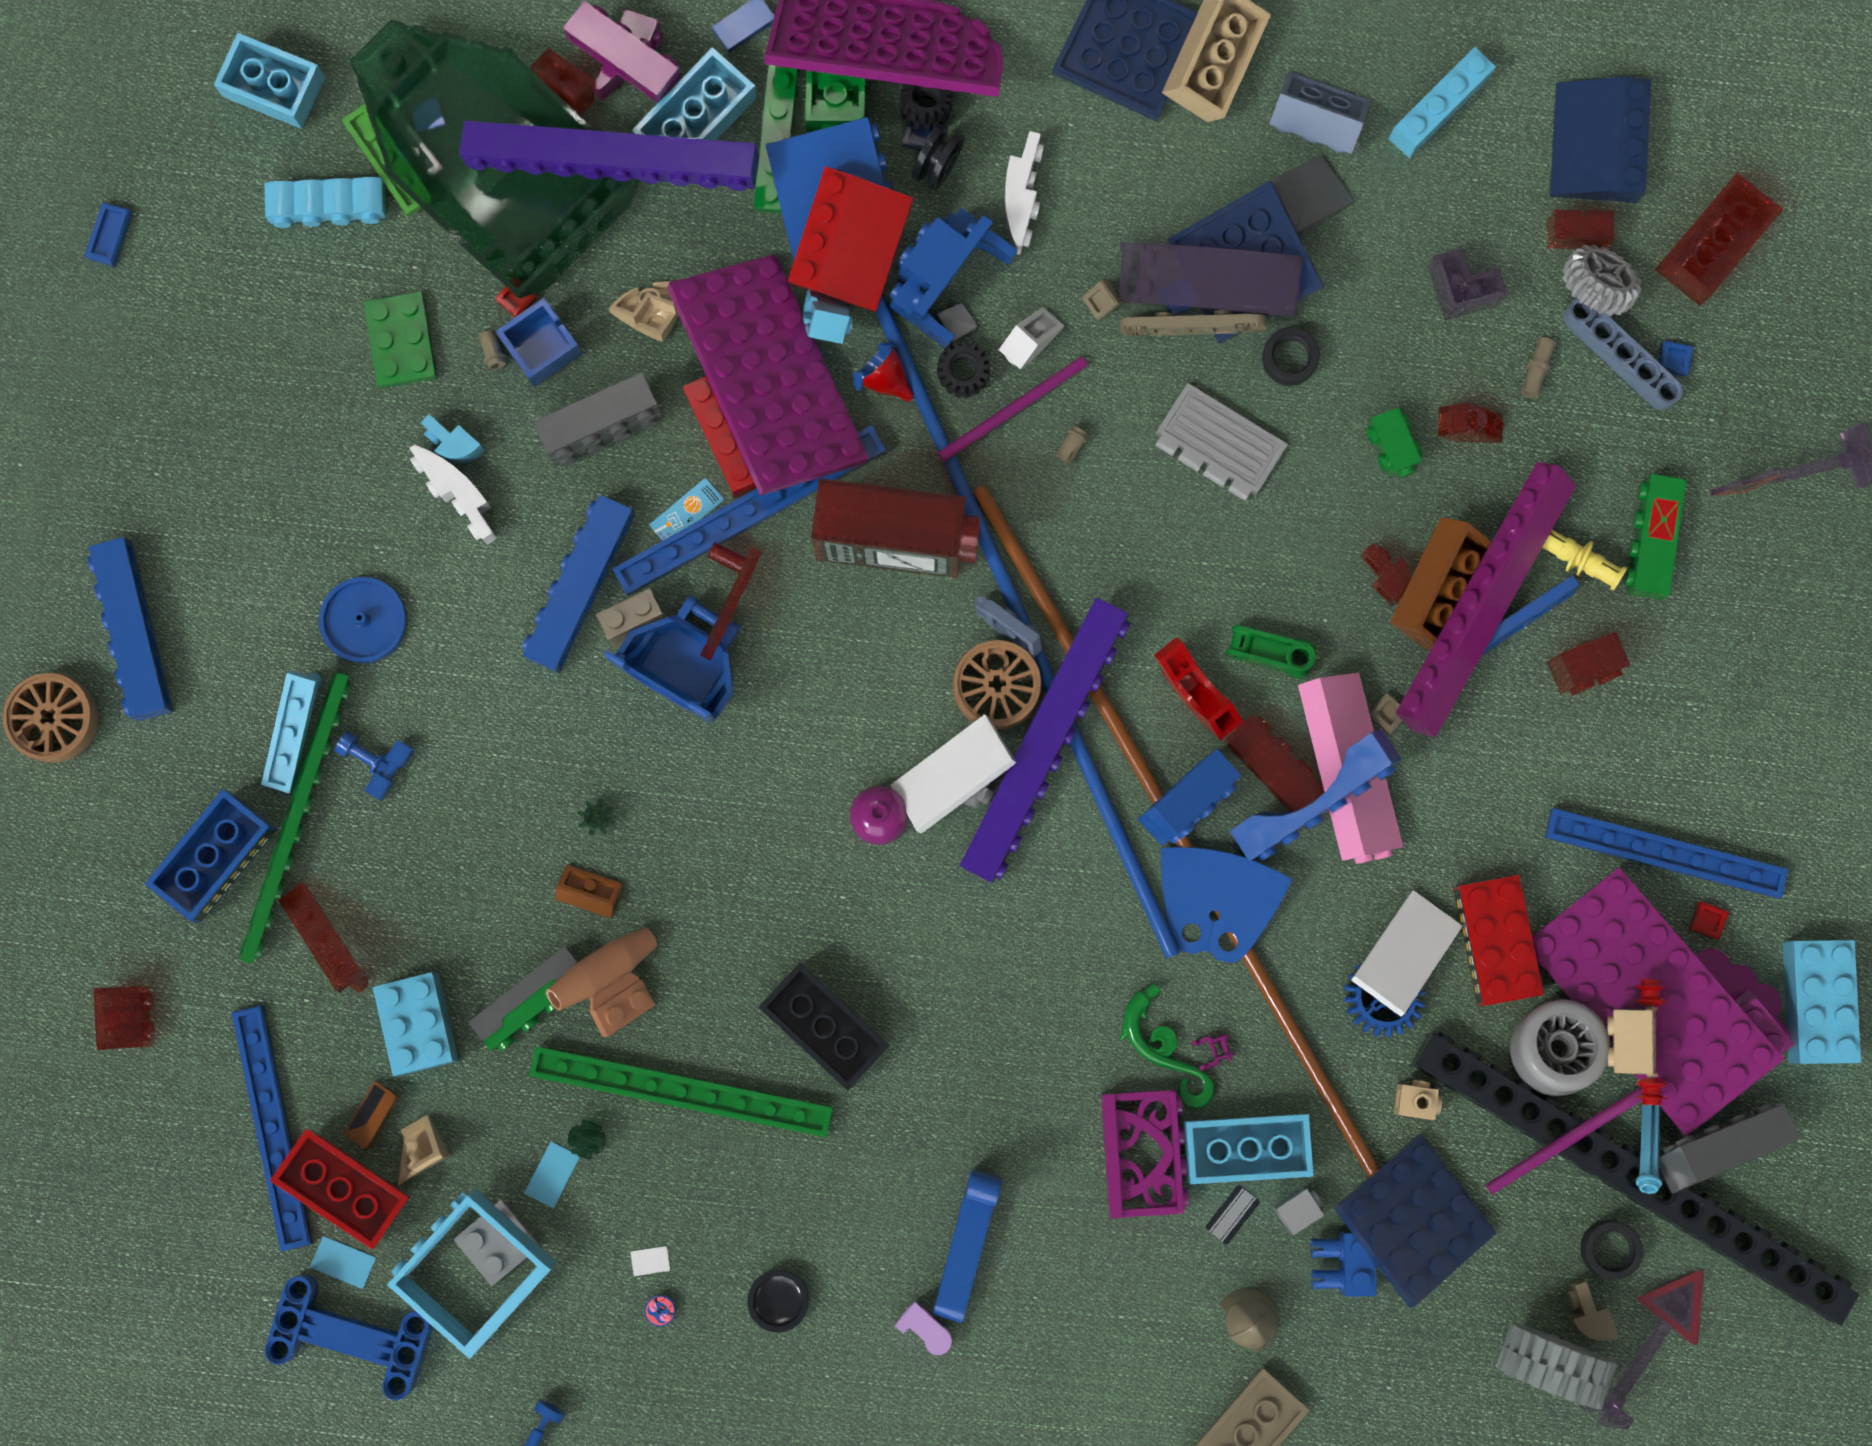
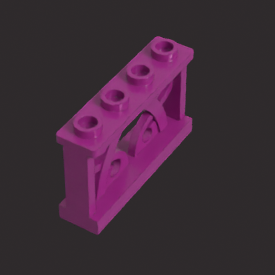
M1176 1090L1101 1094L1109 1217L1114 1219L1184 1214V1207H1189L1188 1188L1182 1187V1176H1187L1186 1158H1180V1145H1185L1183 1126L1178 1127L1177 1114L1183 1113L1181 1096H1176ZM1142 1100L1138 1107L1137 1115L1117 1110L1115 1106L1116 1101ZM1153 1101L1161 1102L1167 1110L1166 1118L1158 1121L1155 1117L1157 1110H1154L1149 1115L1148 1121L1143 1119L1146 1106ZM1130 1124L1134 1125L1132 1137L1129 1140H1122L1119 1135L1120 1130L1126 1128L1130 1133ZM1169 1126L1171 1143L1160 1131ZM1140 1130H1143L1153 1138L1163 1151L1157 1165L1146 1177H1143L1141 1170L1133 1162L1119 1159V1151H1124L1133 1146L1140 1135ZM1171 1161L1173 1169V1178L1168 1175H1163L1169 1167ZM1132 1169L1139 1182L1134 1184L1133 1176L1131 1180L1125 1181L1122 1177L1124 1170ZM1168 1184L1172 1189L1170 1201L1162 1205L1155 1203L1147 1189L1153 1185L1154 1191L1162 1195L1160 1191L1161 1186ZM1142 1193L1149 1206L1122 1209V1201Z

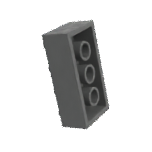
M641 372L535 420L533 424L554 465L558 466L561 464L562 467L576 462L578 460L577 457L588 452L591 455L605 448L604 445L613 440L621 442L628 439L632 435L631 432L640 428L647 430L656 426L659 423L658 420L663 417Z
M1769 1103L1753 1110L1751 1113L1739 1115L1722 1125H1715L1702 1131L1700 1134L1688 1136L1664 1148L1665 1155L1659 1158V1168L1673 1194L1772 1153L1801 1139V1136L1785 1105L1782 1104L1773 1108Z

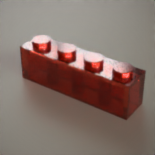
M1252 714L1223 742L1289 812L1299 811L1315 802L1325 793L1322 781L1318 783L1311 776L1313 773L1312 769L1303 760L1297 761L1290 754L1292 749L1282 738L1277 740L1269 732L1272 728L1261 716L1256 718Z

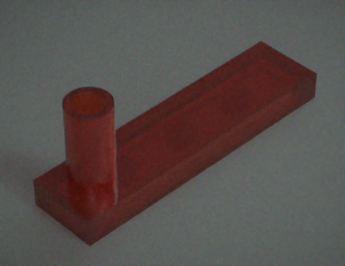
M716 542L713 543L707 558L739 574L700 656L711 661L762 554L761 551L751 547L748 556L745 557Z
M302 882L279 899V903L334 989L339 993L347 987L356 992L364 991L368 986V978L309 887Z

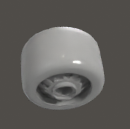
M1553 1000L1531 1010L1518 1022L1510 1041L1511 1060L1520 1078L1534 1090L1553 1096L1573 1094L1593 1084L1605 1071L1608 1065V1048H1611L1608 1031L1600 1017L1589 1007L1572 1000ZM1551 1043H1555L1560 1047V1058L1552 1052Z

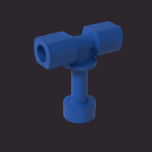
M349 731L345 732L338 741L335 752L345 758L351 754L371 766L370 773L374 776L364 791L382 802L393 786L390 780L399 767L404 769L415 751L397 740L388 755L382 753L376 756L357 744L359 740L357 736Z

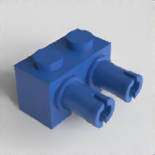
M1339 1231L1338 1239L1311 1238L1310 1246L1321 1247V1249H1310L1311 1258H1339L1338 1270H1311V1277L1313 1279H1321L1311 1280L1312 1290L1339 1289L1340 1293L1344 1296H1376V1264L1351 1231Z

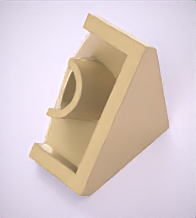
M428 1115L401 1129L403 1144L398 1186L451 1156Z

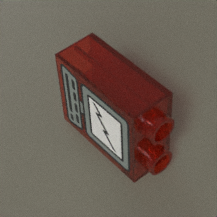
M819 479L811 541L816 561L957 578L959 562L975 564L980 517L965 515L966 497Z

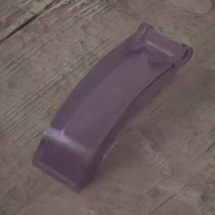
M1121 242L1120 251L1123 254L1119 292H1116V294L1123 303L1296 317L1303 259L1301 256L1212 247ZM1134 253H1139L1135 292L1130 294Z

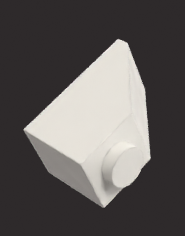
M1042 307L1015 326L999 348V351L1006 356L1010 363L1021 369L1038 356L1063 329L1064 325Z

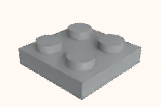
M501 1199L494 1205L541 1247L504 1199ZM482 1216L454 1238V1241L491 1287L528 1258Z

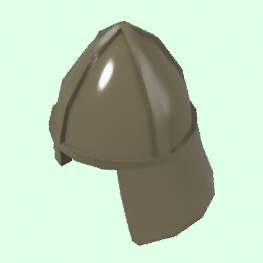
M1253 1288L1238 1289L1228 1294L1220 1303L1221 1308L1227 1314V1332L1236 1344L1245 1348H1251L1253 1352H1257L1266 1348L1276 1337L1279 1328V1313L1274 1302L1265 1293Z

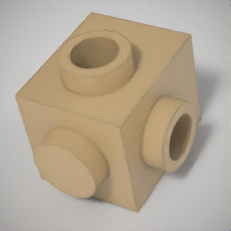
M1412 1080V1086L1397 1084L1394 1114L1435 1120L1436 1114L1440 1115L1442 1108V1097L1438 1096L1439 1090L1430 1089L1431 1082Z

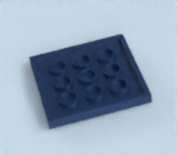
M1086 0L1052 69V74L1157 122L1169 98L1162 91L1198 12L1171 0Z
M1268 181L1167 239L1204 315H1214L1215 311L1225 310L1230 311L1232 314H1260L1269 318L1325 287L1272 181ZM1242 332L1214 335L1218 343L1222 344Z
M1422 1134L1414 1137L1333 1207L1409 1308L1415 1307L1497 1233Z

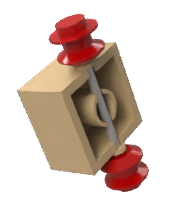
M1641 979V985H1635V988L1641 990V997L1635 999V1002L1641 1006H1648L1646 1010H1614V1016H1608V1035H1614V1047L1608 1048V1066H1614V1073L1646 1074L1648 1078H1641L1635 1082L1636 1085L1642 1087V1094L1636 1096V1098L1642 1099V1105H1661V1099H1668V1097L1661 1094V1088L1668 1085V1083L1661 1078H1655L1658 1077V1074H1656L1657 1008H1654V1006H1662L1667 1002L1666 999L1660 997V991L1667 988V986H1660V980Z

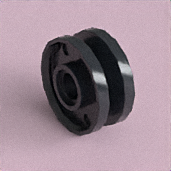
M939 123L930 134L912 171V178L916 181H921L928 172L931 173L928 187L934 191L938 190L948 177L965 141L964 135L955 133L947 142L948 126Z

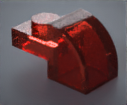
M1372 543L1360 557L1380 577L1372 587L1393 607L1402 598L1410 582V570L1403 557L1393 565L1390 562L1391 556L1383 547L1379 546L1377 548Z

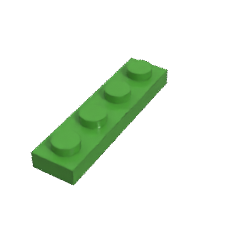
M363 104L342 119L348 131L408 217L433 201L366 104Z

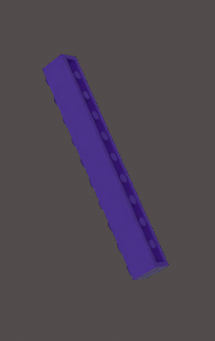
M464 121L459 155L466 166L475 170H484L485 167L497 168L502 172L525 170L535 175L551 172L562 177H570L572 174L583 175L589 179L612 177L614 180L621 182L629 181V179H638L648 184H657L658 181L670 182L676 186L699 184L708 189L725 186L735 191H744L746 188L755 189L760 156L755 143Z
M1097 597L1095 598L1014 757L1016 764L1008 769L959 865L963 869L991 883H994L996 878L1001 880L1009 865L1004 861L1009 851L1012 853L1016 852L1022 840V837L1018 834L1023 824L1029 826L1036 810L1032 809L1036 798L1042 800L1049 787V783L1045 781L1050 771L1054 773L1057 771L1063 759V756L1059 755L1063 745L1069 746L1077 730L1072 728L1078 717L1084 718L1090 706V703L1086 700L1091 690L1097 692L1104 676L1100 675L1104 664L1110 666L1117 653V649L1113 647L1118 637L1124 639L1131 625L1127 621L1129 617L1127 612Z

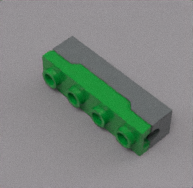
M564 946L468 1023L480 1039L485 1042L484 1044L490 1051L497 1049L501 1052L516 1041L513 1038L514 1035L521 1030L526 1033L540 1022L537 1017L545 1011L550 1014L556 1010L548 1000L546 990L574 964L578 963L579 960L569 947Z

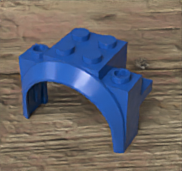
M960 208L956 215L951 212L945 221L937 217L932 224L928 221L924 224L914 242L917 245L915 247L909 245L897 264L900 267L897 277L903 281V284L899 282L889 295L893 298L889 306L891 309L943 348L950 345L955 335L934 320L928 311L971 255L974 248L982 249L1008 265L1018 251L990 230L993 223L990 219L983 215L978 221L962 208ZM920 286L927 290V292L925 293L923 290H920Z

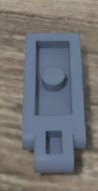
M981 596L975 599L976 613L985 619V622L1009 641L1024 648L1033 658L1042 651L1040 633L1035 627L1030 624L1025 625L1018 620L1013 611L1008 608L1003 609L992 600H987Z

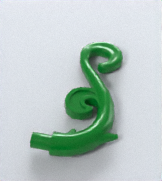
M1151 983L1142 992L1138 990L1129 1000L1125 1008L1123 1027L1119 1039L1123 1041L1128 1037L1133 1048L1142 1057L1157 1066L1198 1077L1203 1083V1090L1200 1093L1192 1094L1189 1092L1187 1087L1188 1078L1181 1080L1178 1093L1182 1098V1103L1191 1108L1204 1107L1213 1098L1214 1083L1210 1076L1204 1071H1200L1199 1068L1169 1057L1176 1049L1178 1043L1174 1031L1167 1026H1158L1152 1030L1150 1041L1160 1040L1162 1045L1159 1049L1151 1047L1141 1033L1140 1018L1141 1016L1144 1019L1147 1017L1146 1007L1151 1004L1150 1000L1161 992L1154 983Z

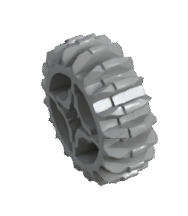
M1594 244L1590 247L1583 245L1581 249L1577 248L1570 255L1562 270L1564 273L1562 279L1566 282L1565 287L1572 291L1571 296L1577 297L1580 300V304L1584 303L1589 307V310H1597L1600 315L1604 312L1608 316L1613 314L1621 315L1623 312H1627L1639 297V293L1642 290L1640 287L1642 281L1637 277L1639 273L1631 269L1632 264L1623 260L1624 256L1619 257L1615 254L1614 250L1610 252L1604 246L1598 248Z

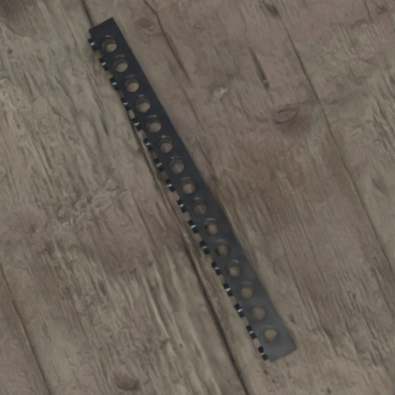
M1440 1031L1437 1035L1428 1033L1410 1065L1544 1147L1586 1121L1573 1112H1570L1569 1115L1563 1113L1558 1109L1560 1104L1545 1095L1541 1099L1532 1094L1534 1089L1527 1083L1519 1079L1514 1083L1506 1078L1508 1072L1492 1063L1488 1067L1479 1061L1481 1056L1473 1050L1465 1047L1464 1051L1457 1048L1453 1045L1455 1040ZM1449 1053L1456 1058V1066L1451 1071L1446 1070L1443 1066V1058ZM1474 1070H1478L1483 1078L1482 1083L1477 1087L1472 1086L1469 1081L1470 1073ZM1500 1086L1506 1087L1509 1093L1508 1099L1504 1103H1500L1495 1095L1496 1090ZM1527 1102L1532 1103L1535 1108V1113L1530 1119H1526L1522 1114V1107ZM1554 1118H1557L1561 1123V1130L1556 1135H1552L1548 1128L1549 1122ZM1599 1128L1585 1136L1587 1147L1583 1151H1578L1574 1143L1557 1154L1833 1324L1843 1325L1860 1295L1851 1289L1853 1283L1837 1274L1834 1278L1824 1272L1826 1267L1812 1258H1809L1808 1261L1797 1256L1799 1253L1798 1249L1783 1241L1781 1245L1771 1240L1773 1234L1757 1225L1754 1229L1744 1223L1746 1220L1744 1216L1731 1209L1725 1212L1717 1207L1719 1201L1705 1193L1699 1196L1691 1191L1693 1186L1672 1194L1660 1168L1659 1178L1666 1187L1665 1197L1658 1200L1655 1193L1641 1192L1639 1186L1636 1183L1632 1184L1628 1179V1173L1631 1168L1636 1167L1640 1172V1159L1638 1158L1640 1153L1625 1144L1619 1147L1612 1143L1613 1136ZM1606 1151H1610L1613 1154L1614 1161L1611 1166L1606 1168L1602 1164L1601 1158ZM1689 1199L1692 1202L1693 1210L1691 1214L1685 1216L1682 1213L1681 1206L1684 1201ZM1713 1216H1716L1719 1220V1227L1715 1232H1711L1708 1228V1222ZM1743 1232L1746 1242L1742 1248L1738 1249L1735 1245V1237ZM1766 1249H1770L1772 1260L1769 1264L1765 1265L1762 1262V1253ZM1796 1265L1799 1269V1275L1796 1280L1791 1281L1788 1272L1792 1266ZM1819 1282H1823L1826 1287L1825 1293L1821 1297H1817L1815 1293L1816 1285Z

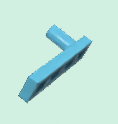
M294 671L287 672L261 785L289 794L294 791L316 692L322 686V678L319 674L309 673L304 675Z

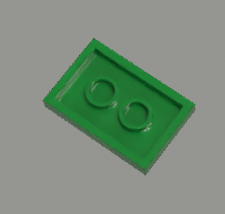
M422 291L364 301L377 387L382 389L437 379Z

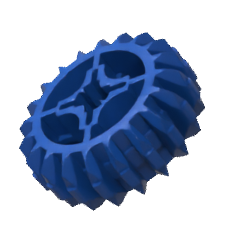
M1360 964L1355 966L1356 971L1360 968ZM1349 974L1348 979L1351 980L1355 974ZM1356 983L1354 986L1344 985L1343 988L1346 991L1352 992V996L1344 997L1343 1002H1353L1354 1007L1348 1008L1346 1013H1358V1016L1352 1022L1357 1025L1364 1020L1363 1032H1368L1374 1026L1373 1036L1376 1037L1380 1036L1382 1028H1384L1386 1037H1392V1027H1394L1397 1034H1403L1402 1023L1406 1027L1412 1028L1414 1024L1409 1017L1421 1018V1014L1414 1010L1415 1007H1425V1002L1417 1001V996L1426 995L1425 990L1419 991L1405 1014L1401 1017L1382 1002L1377 1003L1379 1000L1372 995L1371 1000L1364 1008L1361 1000L1362 988ZM1384 1007L1390 1013H1394L1397 1018L1383 1022L1370 1015Z

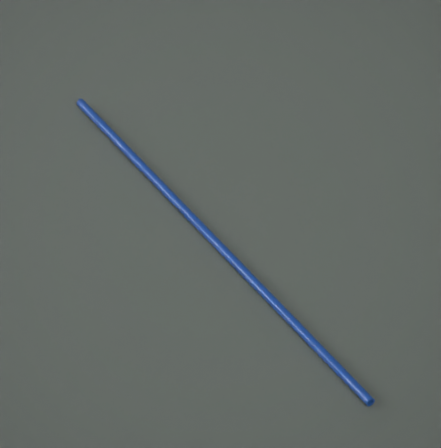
M882 294L877 312L875 313L888 342L899 345L895 351L903 364L910 389L914 393L915 402L939 452L951 443L887 301ZM956 455L943 462L1005 602L1008 608L1015 613L1019 621L1025 625H1032ZM1042 648V651L1034 659L1040 669L1042 684L1047 693L1055 678V674ZM1075 721L1072 728L1077 731L1070 743L1072 751L1166 959L1180 953Z

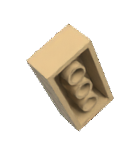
M1203 0L1162 93L1206 122L1225 118L1271 14L1250 0Z

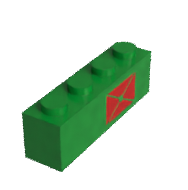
M1650 474L1643 482H1640L1637 490V499H1641L1640 508L1636 510L1633 517V528H1636L1635 539L1631 540L1628 550V556L1632 557L1631 568H1627L1624 577V585L1628 586L1627 595L1661 601L1670 596L1687 480Z

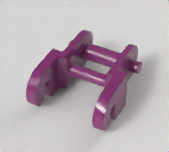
M1221 1033L1219 1034L1220 1037L1215 1039L1207 1036L1199 1041L1191 1042L1192 1047L1207 1043L1210 1045L1214 1056L1213 1062L1208 1063V1065L1199 1066L1200 1071L1217 1067L1219 1061L1222 1060L1232 1061V1057L1236 1056V1053L1230 1052L1227 1043L1230 1035L1224 1036ZM1221 1042L1225 1055L1218 1057L1214 1044Z

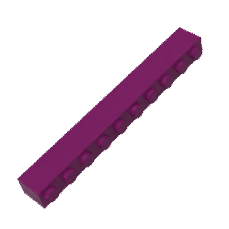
M1541 462L1535 464L1403 698L1396 714L1412 731L1435 738L1576 488L1575 483L1561 466Z

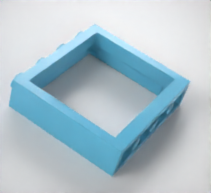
M475 1188L468 1195L462 1192L450 1205L454 1211L448 1218L443 1214L430 1227L434 1233L428 1240L423 1236L410 1250L414 1254L408 1262L402 1259L394 1267L391 1273L395 1277L387 1284L469 1359L556 1264V1261ZM470 1206L536 1265L531 1273L474 1335L408 1277Z

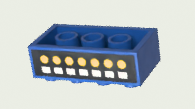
M222 789L144 884L190 922L201 923L278 829L233 792Z

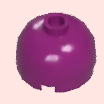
M871 786L862 790L853 799L849 809V821L854 833L862 841L872 845H887L896 841L904 833L908 823V815L903 798L896 790L886 786Z

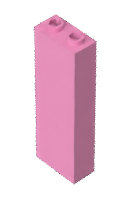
M1359 673L1321 677L1298 685L1325 792L1336 779L1343 765L1347 749L1371 732H1374ZM1377 777L1370 782L1372 788L1358 797L1355 794L1345 799L1348 804L1339 811L1332 813L1329 810L1342 861L1355 859V863L1359 864L1374 860L1373 855L1375 860L1393 856L1392 850L1403 847L1386 778L1380 780Z

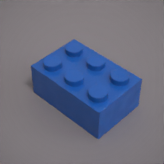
M1216 749L1189 770L1138 818V821L1161 846L1168 841L1174 844L1181 837L1184 838L1191 832L1199 820L1209 815L1217 807L1216 804L1228 797L1237 788L1234 782L1242 775Z

